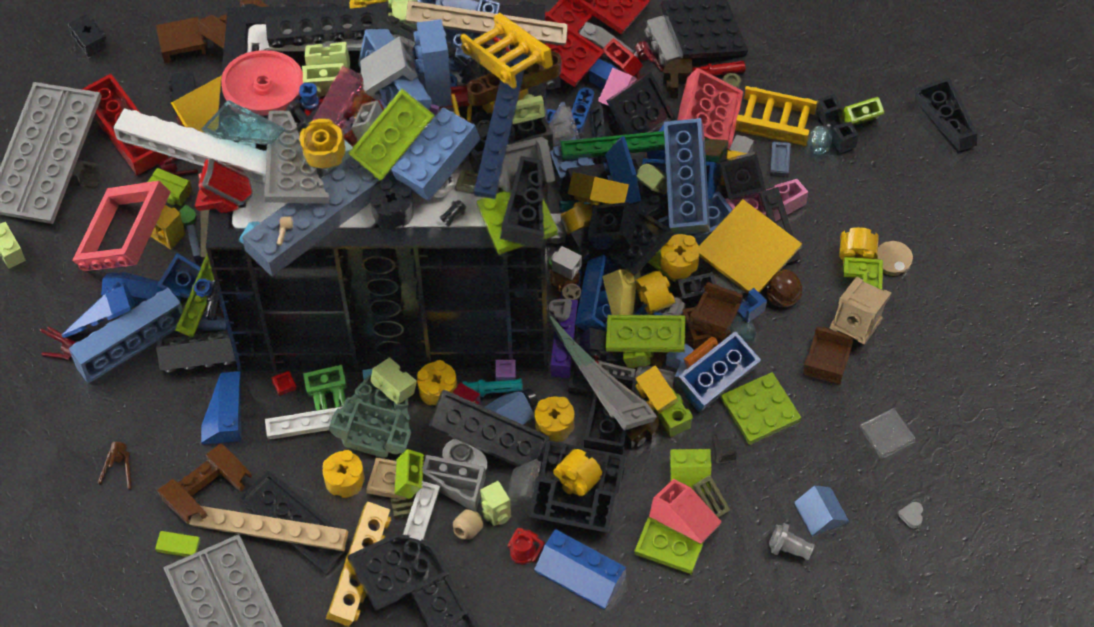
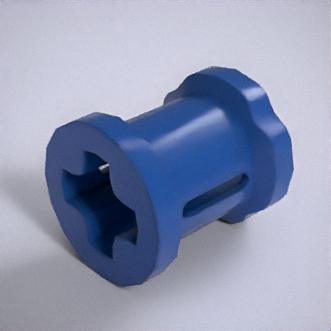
M304 83L299 89V94L302 97V107L306 110H313L319 105V99L316 96L317 87L313 83Z

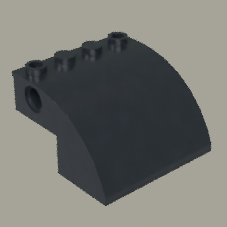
M547 440L540 477H536L528 517L609 533L619 499L627 456ZM574 449L586 452L585 456L589 459L591 457L594 458L602 471L601 479L584 496L574 493L567 494L562 488L563 484L553 473L556 466Z

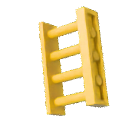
M501 13L493 16L494 28L475 40H472L465 34L460 35L462 41L461 49L464 54L469 55L513 89L517 87L516 74L535 63L542 65L546 69L553 65L551 49ZM496 36L504 38L487 49L481 47V45ZM510 44L517 47L500 58H496L493 55ZM521 54L529 56L511 68L506 65V63Z
M746 86L744 100H748L745 115L737 116L735 131L807 146L809 130L805 129L808 115H815L817 101ZM756 102L766 104L762 120L752 118ZM773 106L784 108L780 123L769 121ZM791 110L802 112L798 127L787 125Z

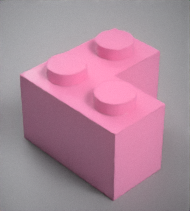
M612 68L598 101L608 105L606 100L637 79L632 75Z

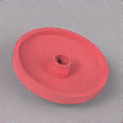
M269 50L253 51L235 58L228 64L222 74V92L227 102L235 109L250 115L265 116L269 115L271 110L285 111L292 101L301 97L299 89L303 84V72L295 60L283 53Z

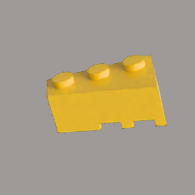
M573 172L568 194L574 195L575 200L599 205L600 202L608 204L624 203L629 184Z

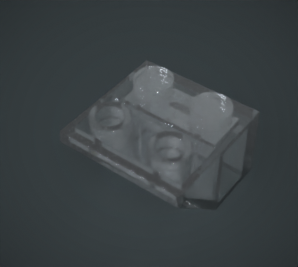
M565 102L560 103L549 124L553 132L555 147L560 145V141L580 139L570 106L566 107Z

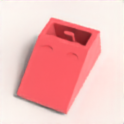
M675 479L653 498L649 517L701 544L722 522L691 487Z

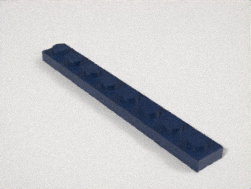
M521 54L506 63V65L511 68L527 59L528 55ZM525 70L515 75L517 87L514 89L500 80L474 196L496 198Z

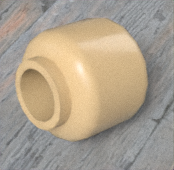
M464 510L453 522V531L460 539L470 540L483 528L481 515L472 510Z

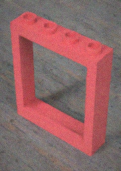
M160 181L107 188L72 261L78 265L79 269L86 272L137 265L171 191ZM144 201L121 249L97 251L118 206Z

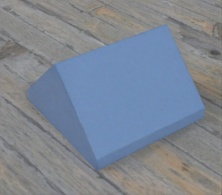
M519 391L507 392L484 407L522 425H526L535 419V415L524 393Z
M814 485L794 503L812 537L849 523L831 487Z

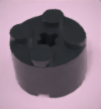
M383 179L372 190L370 203L372 215L377 225L393 230L401 225L403 227L412 220L414 206L409 186L399 181Z

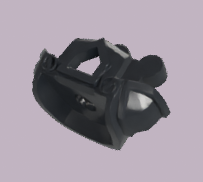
M486 43L481 45V47H483L484 49H487L490 46H492ZM506 47L493 55L496 58L502 57ZM463 55L453 57L455 70L462 77L461 82L468 85L471 80L492 73L471 57L466 58Z

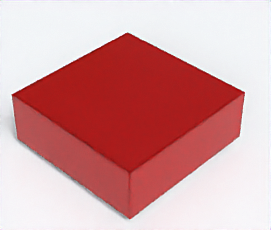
M290 370L271 377L279 396L297 389Z

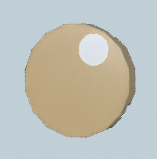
M888 241L878 247L877 259L883 260V273L898 276L901 273L908 272L912 266L913 255L907 245L898 241Z

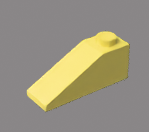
M625 269L602 276L612 315H633L636 293L634 276Z

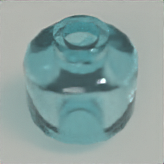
M817 126L809 132L808 148L814 154L823 155L824 152H828L831 149L833 135L829 129Z

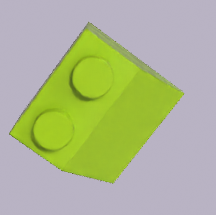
M670 449V482L675 479L694 490L692 485L711 475V449ZM706 482L705 484L707 485L708 489H709L710 492H711V487H710L709 483ZM700 486V488H701V490L703 491L704 495L707 496V495L705 494L703 488Z

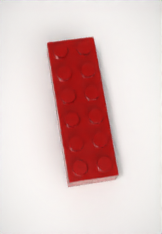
M112 74L81 89L101 94L102 97L94 118L136 175L168 159V155L117 140L113 127L123 110L140 111Z

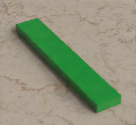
M664 131L560 141L562 159L605 156L622 136H625L630 153L665 150Z

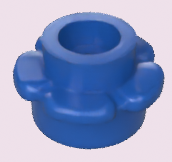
M199 279L194 285V291L197 292L196 294L199 297L209 296L212 293L213 284L210 280Z

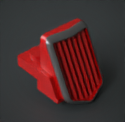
M206 159L194 207L198 211L216 208L220 213L238 210L239 205L244 204L253 195L249 177L215 159Z

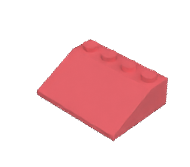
M697 68L686 79L677 121L701 118L704 126V138L728 140V148L726 150H729L733 142L743 91Z

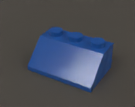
M622 136L605 154L607 162L603 164L606 174L610 173L607 176L608 180L629 184L625 202L630 204L641 201L637 175L625 136Z

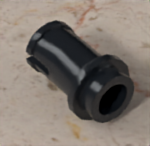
M453 201L451 203L452 206L440 216L443 223L447 221L445 225L450 226L460 214L463 215L465 213L466 206L462 201Z

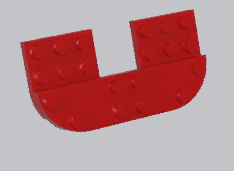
M559 0L549 12H545V21L568 24L565 46L546 43V46L551 51L561 55V74L559 77L575 87L605 52L579 34L586 22H589L595 16L622 35L649 5L651 0Z

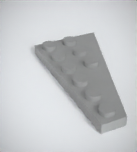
M269 111L265 203H329V195L324 190V184L318 177L316 167H311L305 159L300 144V135L289 111Z

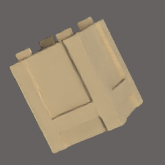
M856 277L840 297L839 307L830 325V329L847 334L865 345L882 321L883 317L881 315L885 304L890 299L891 292L883 291Z

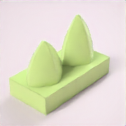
M526 94L523 100H519L513 124L545 117L542 96L534 97Z

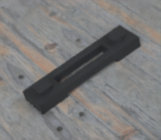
M392 15L379 19L378 28L388 29L392 35L399 34L415 42L414 31H417L416 29L400 22V19ZM446 42L448 59L455 56L457 49Z
M776 187L760 192L759 195L767 218L776 224L772 209L778 207L784 230L793 236L779 188ZM799 251L787 263L801 259Z

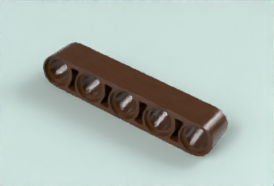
M551 51L553 65L547 69L537 63L526 68L520 91L559 77L561 74V55ZM490 73L471 80L467 85L469 104L478 107L495 101L500 78Z

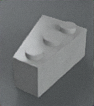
M426 455L423 465L424 470L422 471L423 481L440 486V493L472 511H477L481 497L480 490L483 489L486 479L485 467Z

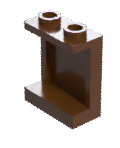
M198 17L156 25L164 63L171 62L170 55L201 49L202 54H206L205 48L208 47L206 37H202L199 33Z
M707 282L696 309L691 312L688 327L725 340L741 307L743 295L720 287L717 284Z
M817 326L808 358H806L803 374L841 384L854 338L827 327Z

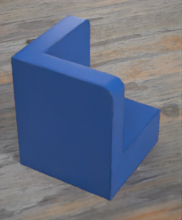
M753 288L748 292L747 300L741 304L738 314L748 323L765 311L767 300Z

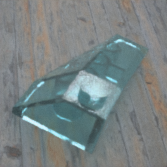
M230 100L202 127L203 132L216 139L272 145L285 131L284 127Z

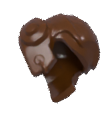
M788 269L777 272L770 281L771 287L767 284L763 288L767 301L781 308H787L797 303L803 290L798 276Z

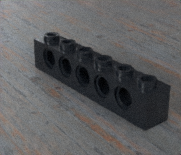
M386 5L265 17L268 45L273 48H282L285 45L302 46L305 43L322 44L325 41L342 42L345 39L363 40L365 29H380L377 27L379 19L387 17ZM369 21L372 22V25L364 26L363 23ZM347 23L352 24L350 28L343 27ZM327 25L332 26L330 30L323 29ZM307 27L312 28L310 32H303ZM287 29L292 30L290 34H283V31Z

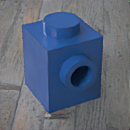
M599 59L589 70V82L604 89L612 68H617L613 64Z

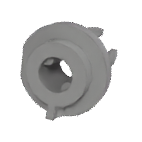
M783 523L782 526L776 525L769 542V546L772 547L771 553L777 555L781 550L809 560L815 544H810L789 532V525Z

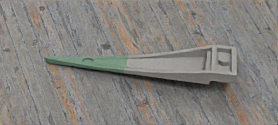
M550 316L548 318L549 323L611 418H615L624 430L654 422L657 416L646 401L602 368Z

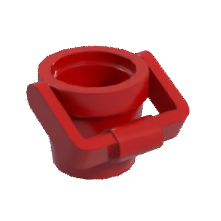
M517 528L507 546L510 548L511 559L517 564L526 565L532 561L535 563L538 560L545 542L528 529L526 531L523 528ZM533 542H537L540 544L537 551Z

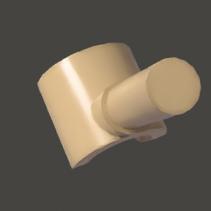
M292 217L280 218L278 246H282L286 229H293Z

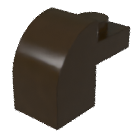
M675 59L665 66L663 84H667L670 98H678V84H686L687 77L692 74V59Z
M655 411L653 412L657 417L654 422L636 426L633 431L627 434L626 445L631 450L636 446H641L646 439L652 444L657 438L659 419Z

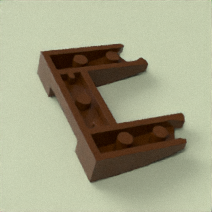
M261 0L240 1V7L244 4L269 7ZM227 14L221 15L219 18L209 15L198 21L199 33L224 48Z
M222 443L205 454L208 459L205 463L178 483L172 479L157 490L163 502L187 524H190L189 516L200 513L202 519L208 517L206 511L193 499L192 495L219 475L226 478L240 492L245 488L240 483L244 475L249 478L252 477L248 469Z

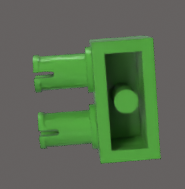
M342 365L303 374L309 397H313L316 411L321 410V406L322 410L328 409L325 399L326 393L333 394L335 408L341 407L340 402L342 406L344 405L346 400L344 390L348 389Z

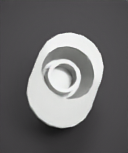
M456 439L449 441L443 448V458L484 466L485 470L487 468L486 456L477 448Z

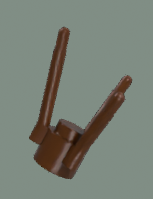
M122 442L111 443V448L101 471L98 484L102 483L108 466L112 468L114 462H121L124 459L128 490L131 489L130 452L126 451V444Z

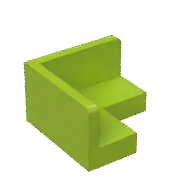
M854 257L844 258L843 277L863 278V282L882 290L883 260Z

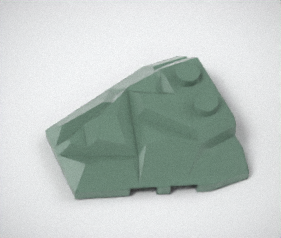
M369 375L357 387L355 394L345 400L341 409L338 408L334 412L329 425V431L335 437L341 438L343 445L347 448L382 458L387 457L389 453H402L406 451L411 436V429H409L410 418L407 409L408 398L397 405L370 381L371 375Z

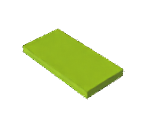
M402 88L348 154L381 181L435 115Z
M607 315L606 352H685V316Z

